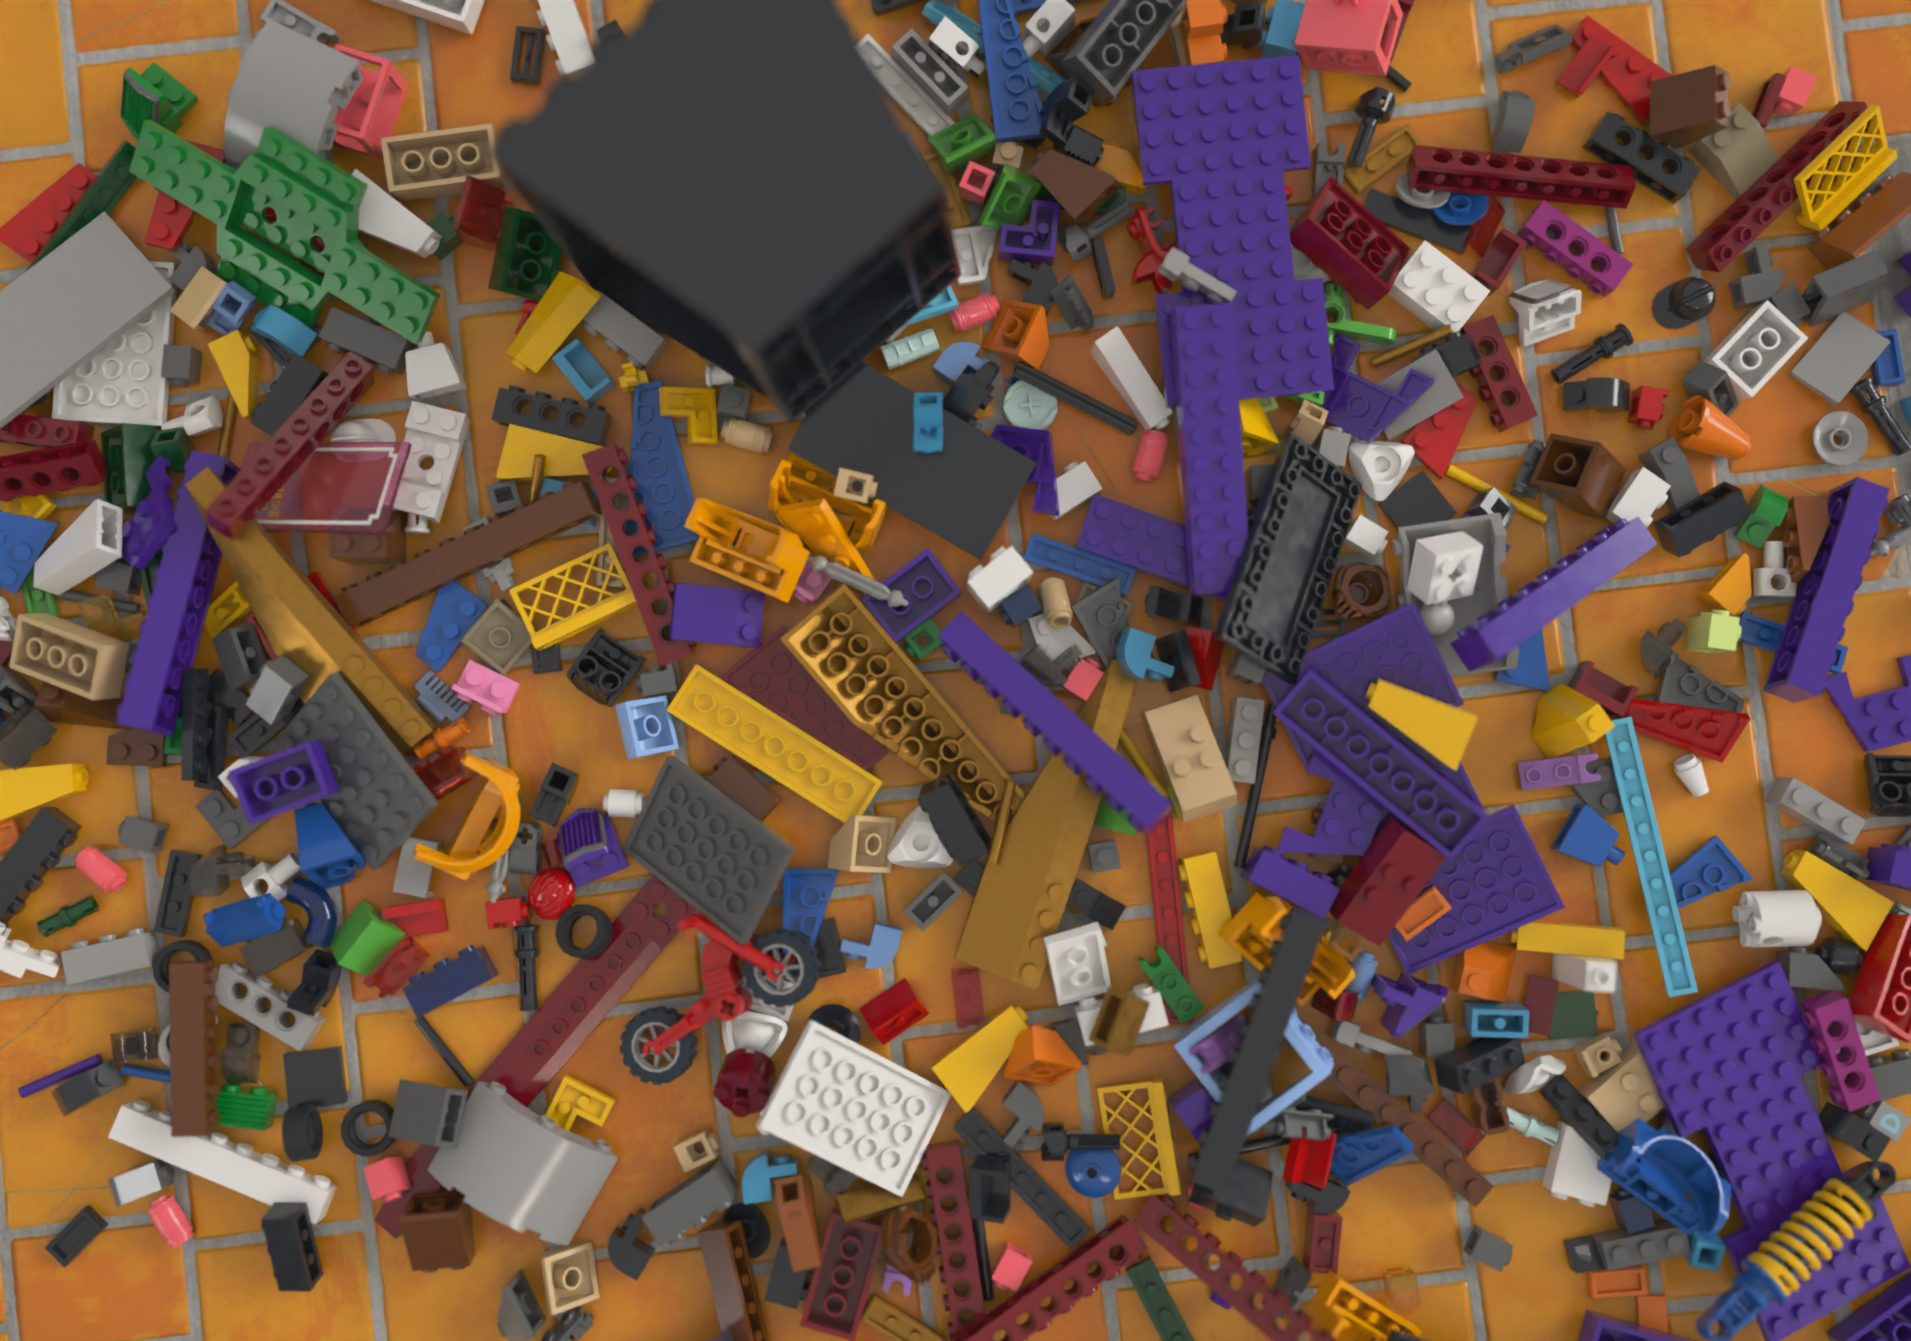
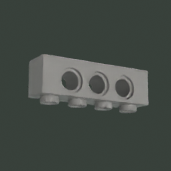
M234 961L220 966L218 980L215 984V995L218 997L219 1004L298 1051L310 1047L327 1019L320 1015V1010L314 1016H310L287 1008V1001L292 994L291 992L278 990L272 986L273 982L264 976L253 975L248 972L249 968L240 962ZM241 983L247 987L246 996H243L239 991ZM265 997L271 1001L270 1011L263 1006V999ZM288 1011L292 1012L295 1016L294 1025L287 1021Z

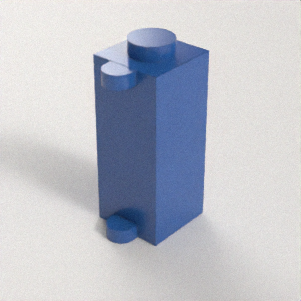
M270 893L218 907L203 915V920L207 924L205 932L221 947L279 932L286 908Z

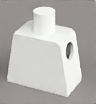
M1047 0L1026 23V39L1022 44L1028 59L1037 50L1043 55H1047L1075 27V9L1066 0Z
M425 332L422 342L418 343V349L406 352L408 394L414 400L420 401L467 389L450 348L444 343L435 344L432 332Z

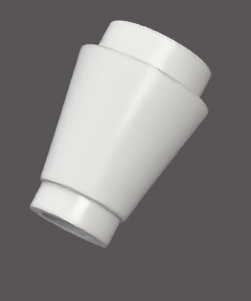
M1687 754L1674 761V772L1694 797L1702 796L1709 791L1701 760L1696 758L1695 754Z

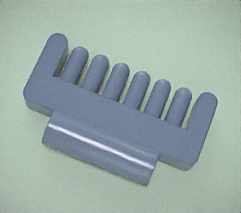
M428 671L415 685V689L421 693L416 702L440 724L446 718L451 722H455L460 717H463L471 708L470 704H464L465 701L460 699L452 707L459 699L456 697L457 694L453 696L454 690H450L441 698L449 690V686L445 685L438 692L444 685V681L438 682L439 677L435 676L433 671Z

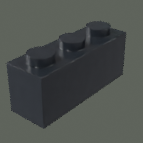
M296 353L285 361L282 367L283 372L277 380L271 383L267 390V397L262 404H259L254 409L252 414L253 418L250 423L270 436H273L329 375Z
M1724 481L1654 522L1663 550L1680 558L1690 554L1693 549L1705 542L1712 541L1717 535L1727 529L1736 527L1741 521L1750 517L1741 488Z
M952 772L922 785L918 797L919 805L922 811L927 812L932 819V826L936 834L941 835L944 839L949 856L954 857L960 866L989 853L991 838Z
M1480 1037L1434 1059L1438 1086L1464 1094L1525 1064L1521 1038Z
M275 1202L261 1218V1228L265 1234L267 1251L271 1257L274 1269L273 1275L277 1281L279 1291L311 1292L324 1273L307 1203Z

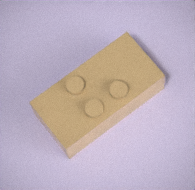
M492 123L381 138L388 190L395 200L402 202L505 188L504 175L486 153L495 145L494 137L496 131Z
M48 613L18 614L9 668L91 700L120 698L130 644Z
M1198 695L1145 712L1147 731L1183 823L1235 806L1237 804V792Z
M1636 1041L1619 1054L1621 1063L1599 1073L1594 1078L1592 1077L1578 1090L1618 1133L1638 1118L1646 1123L1664 1107Z

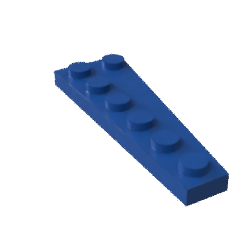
M977 0L996 142L1046 138L1039 132L1044 118L1039 114L1042 102L1038 97L1035 79L1028 64V56L1022 44L1021 33L1017 20L1014 17L1011 0Z

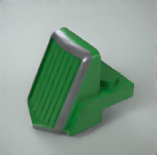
M156 63L150 65L141 75L130 67L123 74L120 116L135 139H139L143 122L146 120H152L174 133L182 126L180 119L199 102L195 94Z

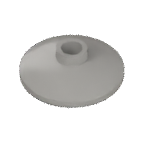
M1407 173L1401 175L1395 184L1397 195L1406 203L1419 208L1440 207L1450 197V192L1409 188Z
M1845 411L1832 412L1823 416L1815 425L1812 434L1813 447L1817 455L1828 464L1846 466L1859 460L1865 453L1868 446V432L1864 423L1854 414ZM1833 436L1838 438V445L1834 443Z

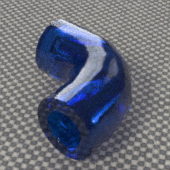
M298 875L293 879L288 888L286 901L299 905L308 915V924L302 939L312 945L329 948L335 935L338 920L335 902L326 889L314 881Z

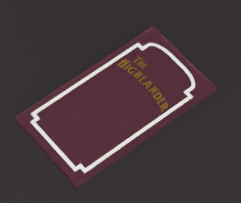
M250 442L240 471L267 442ZM321 442L254 518L266 532L385 534L412 445L410 442Z

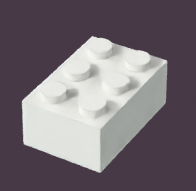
M1425 240L1401 268L1390 292L1387 294L1431 329L1437 330L1450 324L1453 333H1456L1474 313L1490 290Z
M1767 300L1754 307L1703 362L1727 371L1739 404L1752 398L1808 337Z
M1012 546L1007 550L1001 547L991 555L990 562L985 568L980 564L968 574L967 591L987 615L998 607L1002 601L1009 598L1029 582L1033 571Z
M1148 982L1132 986L1133 990L1127 993L1150 1002L1139 1033L1167 1026L1168 1021L1160 991L1154 985L1149 986ZM1091 996L1078 1000L1079 1004L1074 1005L1078 1026L1085 1046L1095 1044L1089 1041V1037L1104 998L1095 1000V997Z

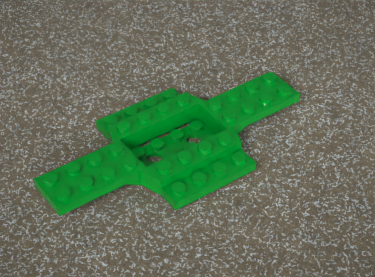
M152 120L143 122L129 172L217 224L216 253L221 258L215 273L216 276L227 283L235 281L258 297V301L267 307L273 305L285 311L311 330H314L323 306L335 295L414 344L422 342L441 294L369 252L358 239L359 208L368 184L271 126L264 127L256 153L249 154L241 166L235 168L220 162ZM267 207L275 210L277 215L275 223L267 220L265 216ZM245 225L246 228L257 232L258 234L267 238L271 243L276 244L281 248L285 249L286 251L290 252L294 257L300 258L301 260L315 267L319 272L325 273L324 277L307 268L306 266L302 265L301 263L297 262L296 260L292 259L291 257L287 256L286 254L282 253L278 249L274 248L273 246L269 245L268 243L264 242L263 240L259 239L258 237L254 236L248 231L244 230L240 226ZM314 236H319L323 239L325 248L322 252L314 248L312 242Z

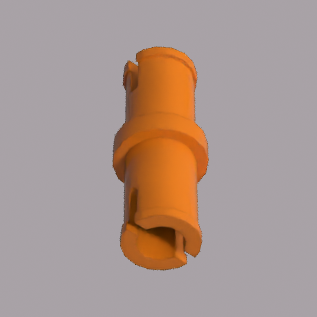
M460 717L443 729L437 728L431 736L416 743L413 746L414 752L418 758L424 760L440 749L445 750L451 746L450 743L471 732L470 727Z

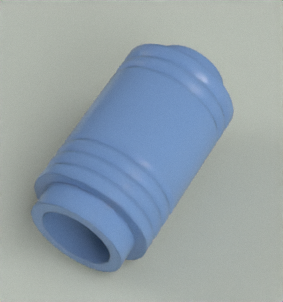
M1360 949L1357 954L1351 953L1348 964L1354 970L1356 976L1345 987L1346 990L1359 993L1357 1002L1361 1004L1362 999H1366L1378 962L1373 960L1374 954Z

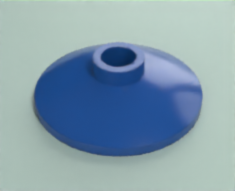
M1450 192L1448 201L1440 207L1432 208V210L1440 220L1446 223L1468 225L1480 220L1486 214L1488 198L1486 195Z
M1114 1150L1071 1151L1066 1161L1067 1179L1078 1193L1092 1198L1103 1197L1112 1192L1119 1183L1121 1177L1119 1157ZM1090 1167L1095 1168L1097 1175L1090 1176L1087 1169Z

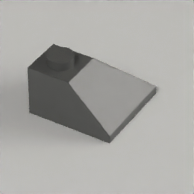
M522 1269L517 1271L503 1287L497 1317L499 1331L503 1337H507L508 1341H525L533 1338L546 1321Z

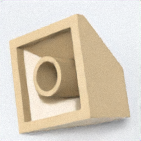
M851 815L830 841L828 868L850 872L891 873L892 863L889 861L887 853L895 836L896 818Z

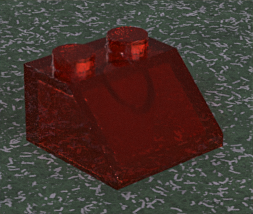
M467 175L453 230L466 244L496 251L505 207L514 208V203L507 192Z
M453 745L448 746L438 752L439 758L432 762L427 759L414 767L416 775L436 801L480 776L477 771L460 762L464 751H466L464 747L454 748Z

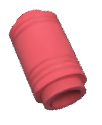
M985 292L982 295L960 303L957 309L949 311L948 314L956 332L960 330L965 332L968 329L997 318L996 312L1001 309L995 295L989 296L988 292Z
M1146 430V433L1142 434L1131 470L1135 474V479L1146 483H1151V479H1158L1168 445L1166 434L1155 430Z
M89 846L82 850L74 860L76 869L105 894L117 893L127 883V872L99 848Z
M163 1194L149 1203L151 1209L147 1211V1214L151 1217L150 1219L166 1242V1245L170 1244L172 1248H175L194 1235L191 1231L194 1228L189 1223V1220H187L188 1218L173 1195L167 1198Z

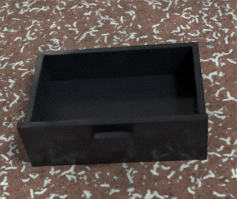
M1237 1159L1225 1194L1194 1182L1188 1201L1215 1211L1217 1218L1225 1221H1231V1218L1255 1227L1266 1220L1273 1172Z

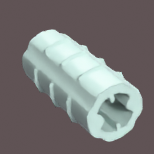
M932 328L922 332L918 331L914 335L905 336L903 339L892 341V343L880 347L889 370L912 361L915 362L917 359L928 357V355L940 351Z

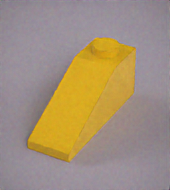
M237 329L208 343V346L242 418L251 421L253 411L258 406L260 360L255 352L258 350V346L251 335H246Z
M237 581L208 607L204 626L212 638L229 628L235 627L246 619L245 616L252 612Z

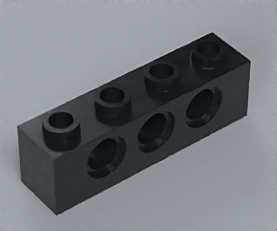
M1609 111L1598 120L1582 146L1583 149L1608 164L1631 166L1635 181L1672 204H1675L1686 195L1701 171V168L1696 166L1692 159L1680 156L1672 151L1671 147L1666 143L1657 142L1649 137L1645 130L1631 126L1625 122L1622 116L1610 113ZM1615 137L1623 141V146L1616 142ZM1638 151L1643 152L1647 160H1643L1639 156ZM1662 166L1669 169L1670 175L1662 170Z
M509 385L508 389L499 387L492 420L498 425L509 427V424L605 447L612 417L605 412V407L589 404L587 408L579 406V402L573 399L562 398L561 402L552 400V395L536 392L535 395L526 394L525 389ZM530 403L532 405L531 412L528 415L522 416L520 413L522 406ZM551 410H558V418L555 421L548 422V413ZM578 416H585V424L580 428H575L574 420Z

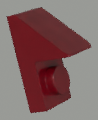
M1320 987L1314 993L1311 1007L1336 1021L1352 1020L1359 993L1344 989L1334 999Z

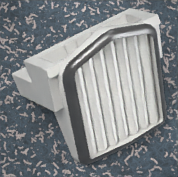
M1547 279L1528 284L1512 292L1509 296V303L1519 314V342L1521 345L1526 347L1575 329V315L1581 314L1582 292L1580 289L1575 290L1574 286Z

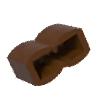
M1497 1078L1466 1092L1472 1100V1119L1481 1131L1487 1135L1508 1131L1509 1117L1505 1107L1501 1104L1503 1093Z

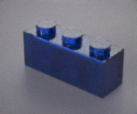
M471 945L459 951L460 957L450 962L449 958H446L433 965L435 971L427 975L422 971L408 979L410 984L402 989L417 1018L499 975L484 946L475 949L474 945Z

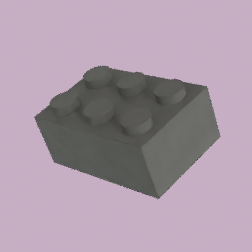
M719 1157L651 1203L641 1218L660 1246L666 1242L672 1245L685 1235L683 1232L691 1225L695 1229L708 1220L707 1216L715 1209L719 1213L727 1208L735 1197L734 1193L738 1183Z

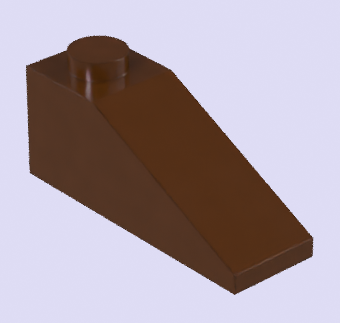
M43 681L34 706L47 722L124 730L130 729L129 727L117 724V710L123 699L91 700Z

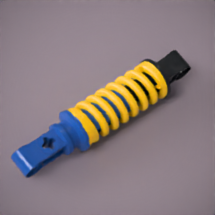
M1865 1161L1846 1179L1832 1174L1824 1184L1823 1190L1815 1192L1812 1201L1803 1203L1802 1211L1794 1212L1791 1216V1221L1783 1222L1780 1231H1775L1770 1235V1242L1765 1241L1761 1243L1759 1252H1753L1741 1260L1740 1266L1744 1273L1740 1277L1736 1276L1732 1279L1731 1283L1733 1286L1723 1292L1716 1299L1715 1303L1699 1316L1696 1323L1698 1333L1707 1340L1729 1341L1742 1327L1749 1324L1758 1312H1766L1771 1301L1785 1305L1789 1294L1799 1289V1283L1795 1278L1798 1277L1803 1281H1808L1810 1273L1807 1267L1816 1271L1821 1268V1263L1817 1257L1823 1260H1830L1832 1253L1828 1247L1835 1250L1842 1248L1843 1243L1838 1235L1846 1240H1850L1853 1238V1231L1849 1225L1855 1229H1862L1864 1222L1872 1221L1877 1217V1211L1873 1203L1895 1183L1896 1171L1893 1166L1884 1161ZM1875 1168L1880 1173L1878 1181L1875 1180L1873 1175ZM1716 1320L1719 1324V1331L1713 1335L1711 1324Z

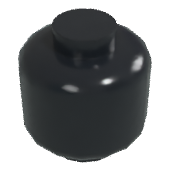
M1828 937L1815 950V954L1837 975H1852L1860 969L1863 962L1862 951L1854 942L1847 939Z

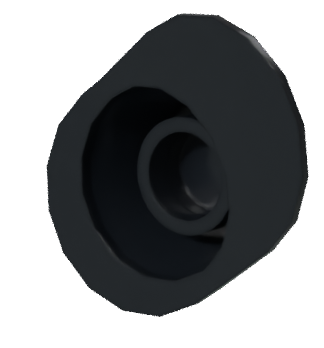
M1692 276L1664 288L1657 293L1652 303V313L1655 320L1666 328L1678 329L1705 317L1712 311L1715 305L1714 290L1716 286L1715 284L1711 285L1702 278Z

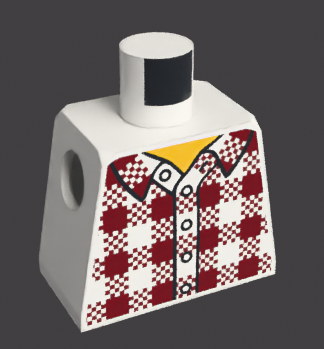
M944 16L928 39L927 45L958 77L965 69L978 78L986 67L985 63L974 55L979 45Z

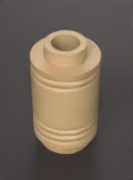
M731 417L730 422H724L721 431V437L725 438V444L760 454L769 452L774 432L770 431L769 427Z
M1056 577L1046 578L1038 586L1046 622L1052 628H1064L1071 623L1073 618L1065 582Z

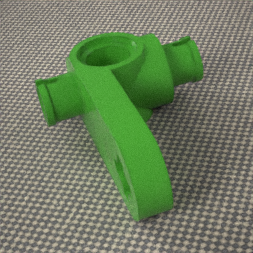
M1335 283L1326 284L1324 295L1326 312L1332 313L1335 317V323L1327 322L1330 347L1334 346V336H1337L1338 333L1349 339L1377 344L1395 343L1396 330L1393 328L1346 320V299L1341 297L1343 288L1338 285L1334 288Z

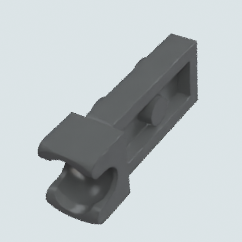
M1319 142L1314 150L1313 198L1330 177L1343 187L1346 149L1344 143L1339 144L1338 149L1335 150L1332 156L1326 153L1324 142Z

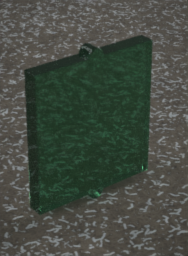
M1594 991L1557 992L1550 1035L1548 1036L1549 1040L1598 1036L1596 1016L1599 1012L1595 1008Z

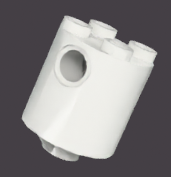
M1806 890L1746 891L1742 893L1739 905L1733 906L1732 909L1733 920L1739 924L1740 943L1743 947L1810 946L1814 943L1822 922L1821 912L1815 905L1812 896Z

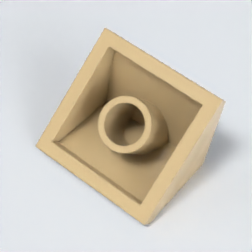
M201 266L172 306L170 312L193 329L204 333L209 326L207 322L215 311L212 306L224 286L228 283Z
M592 1242L550 1247L542 1256L549 1315L553 1316L600 1298Z

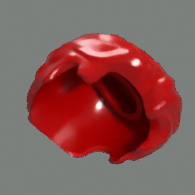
M561 867L545 869L539 872L531 882L528 889V903L541 919L558 920L574 903L576 886L569 871Z

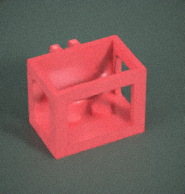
M1306 0L1294 45L1307 69L1386 76L1403 12L1398 0ZM1386 23H1388V24H1387V28H1386V32H1385V35H1384V39H1383V42H1382V46L1380 47V43H1381V39H1382V36H1383L1384 28H1385Z
M336 44L335 50L357 60L381 66L380 72L365 68L360 63L363 82L352 96L346 109L340 108L334 124L338 125L333 145L384 161L381 138L392 137L409 84L390 60Z

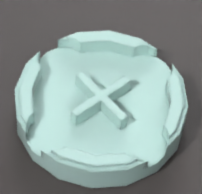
M1019 380L1007 391L1004 397L1003 410L1006 420L1013 427L1045 430L1052 424L1057 414L1058 402L1056 397Z

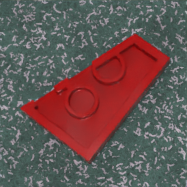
M1459 382L1456 384L1464 398L1418 423L1400 442L1412 446L1415 451L1414 456L1439 480L1444 477L1478 402Z

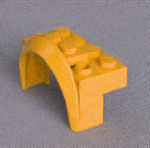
M793 454L790 455L788 461L781 460L770 482L768 509L774 511L782 525L786 529L795 532L777 513L782 505L798 503L799 500L805 502L811 501L809 499L825 498L830 507L849 515L846 516L833 512L847 535L855 522L849 538L856 550L864 548L870 551L889 510L886 503L869 498L868 503L834 496L837 482L836 476L814 463ZM853 487V489H854L855 491H857V492L860 491V490H858L857 488Z
M697 498L684 525L685 528L700 536L689 561L699 567L788 603L810 554L808 550L803 548L799 535L742 511L704 498ZM742 528V531H741V534H740V536H739V538H738V540H737V543H736L735 547L733 548V545H732V544H733L734 540L736 539V536H737V533H738L739 529Z
M464 751L460 762L484 775L485 778L446 853L443 854L417 843L413 850V857L467 881L470 874L474 875L477 870L494 863L512 844L520 822V805L517 797L520 784L517 783L519 779L514 770L495 761L490 763ZM493 818H499V821L491 834L492 829L489 828V826Z
M1256 892L1220 932V935L1262 971L1264 966L1269 967L1272 956L1268 955L1271 944L1265 938L1271 943L1274 939L1279 940L1282 929L1278 928L1283 915L1289 913L1291 907H1295L1280 896L1262 897ZM1323 934L1296 1002L1301 1007L1320 987L1336 999L1356 976L1348 962Z
M1330 1271L1325 1276L1305 1310L1314 1319L1312 1324L1321 1331L1325 1328L1338 1339L1337 1341H1370L1372 1337L1375 1338L1374 1341H1386L1391 1328L1417 1337L1422 1332L1410 1321ZM1307 1332L1309 1341H1313L1312 1336Z

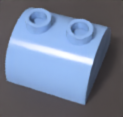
M667 695L615 705L627 760L649 757L679 749L671 713L666 711L669 707Z

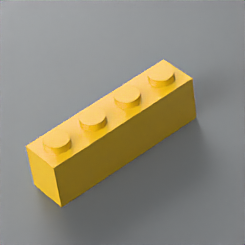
M1211 850L1180 858L1181 865H1177L1181 882L1186 881L1188 892H1184V898L1187 908H1192L1195 919H1191L1190 922L1194 936L1199 935L1201 946L1197 947L1200 962H1205L1209 969L1241 962V953L1220 935V932L1232 920L1216 851Z

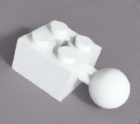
M1464 531L1416 540L1407 589L1425 603L1419 613L1429 633L1432 635L1444 634L1454 624L1455 615L1452 607L1448 604V600L1471 596L1474 592L1483 545Z

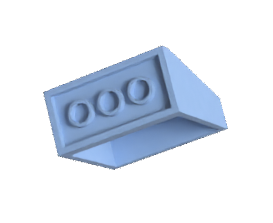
M1259 976L1194 1020L1193 1023L1188 1024L1174 1044L1175 1049L1217 1102L1222 1092L1218 1090V1086L1223 1073L1218 1070V1067L1209 1073L1202 1074L1200 1068L1204 1065V1058L1198 1053L1191 1056L1189 1049L1250 1003L1253 993L1259 994L1262 983L1258 982ZM1295 1008L1284 1035L1312 1072L1260 1105L1258 1103L1246 1136L1253 1133L1330 1075L1333 1068L1332 1055L1325 1047L1321 1048L1315 1040V1034L1307 1024L1303 1025L1297 1017Z

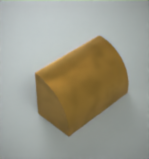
M1108 987L1089 1041L1108 1051L1130 1056L1150 1002L1122 990Z

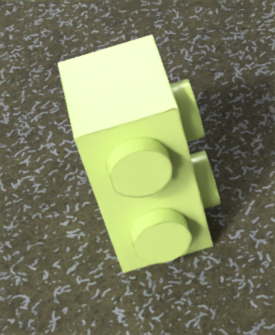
M1725 610L1700 612V616L1689 618L1686 650L1708 654L1736 651L1737 641L1741 636L1740 618L1729 616L1730 612Z

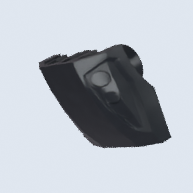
M599 628L567 671L566 677L578 690L599 704L613 707L624 688L642 667L646 658L642 655L640 657L607 636L604 633L605 631Z
M1867 753L1864 765L1867 773L1871 803L1869 812L1878 817L1911 816V756L1874 755L1873 753Z

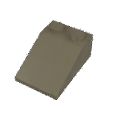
M1741 103L1731 109L1727 128L1698 140L1688 150L1736 200L1779 160L1760 123Z

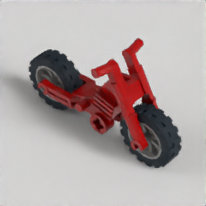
M701 912L679 920L677 928L680 931L693 927L710 939L702 951L701 977L704 979L703 982L706 985L707 992L698 1002L693 1004L686 1015H680L677 1013L678 1010L674 1008L667 1009L665 1008L666 1006H658L656 1008H648L634 1016L626 1024V1030L622 1033L620 1039L623 1041L620 1046V1053H623L624 1059L622 1060L624 1065H628L631 1069L629 1072L634 1077H640L642 1082L648 1083L650 1081L654 1085L669 1083L684 1074L692 1066L693 1059L696 1058L697 1050H695V1047L698 1044V1038L694 1036V1031L709 1023L716 1016L724 1021L734 1020L751 1008L753 1002L752 995L757 1000L759 998L763 1000L765 1005H776L775 1007L779 1008L788 1005L792 1006L801 1001L813 991L820 977L818 972L821 963L820 959L818 960L816 956L818 954L815 947L812 948L810 945L811 941L806 936L802 937L795 930L779 929L772 930L757 938L751 937L747 944L741 945ZM778 947L788 949L787 955L784 956L779 953ZM793 954L798 958L799 964H793L795 962V958L792 957ZM736 955L745 963L742 973H740V968L737 965ZM800 969L798 980L790 973V970ZM742 974L746 977V982L742 979ZM785 976L793 986L782 988L783 977ZM767 979L777 980V987L772 985ZM745 983L746 987L748 989L751 988V990L754 993L751 995V993L747 989L742 988L741 985ZM656 1025L666 1028L665 1031L659 1034ZM648 1027L653 1039L643 1036L644 1031ZM677 1046L676 1056L674 1057L667 1048ZM661 1053L671 1063L666 1065H660ZM646 1055H655L654 1062L650 1061Z

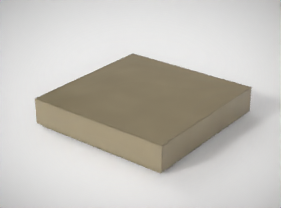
M498 598L493 601L460 640L503 676L532 644L531 636L523 619Z

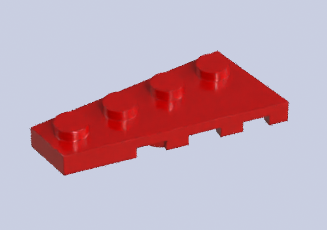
M1587 15L1572 34L1571 45L1579 52L1591 34H1594L1609 46L1614 44L1618 47L1599 72L1602 75L1601 80L1615 90L1620 96L1618 99L1625 107L1628 105L1636 115L1634 118L1641 125L1650 114V82L1672 75Z
M186 140L220 162H226L223 156V149ZM159 190L144 242L153 247L176 252L193 223L192 218L196 211Z
M80 163L75 165L0 228V241L32 263L97 175Z
M1633 698L1624 716L1617 718L1632 717L1636 732L1723 763L1750 721L1748 713Z

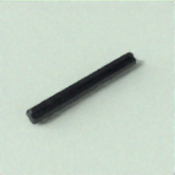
M1019 361L1013 370V376L1128 435H1132L1138 426L1137 420L1022 361Z

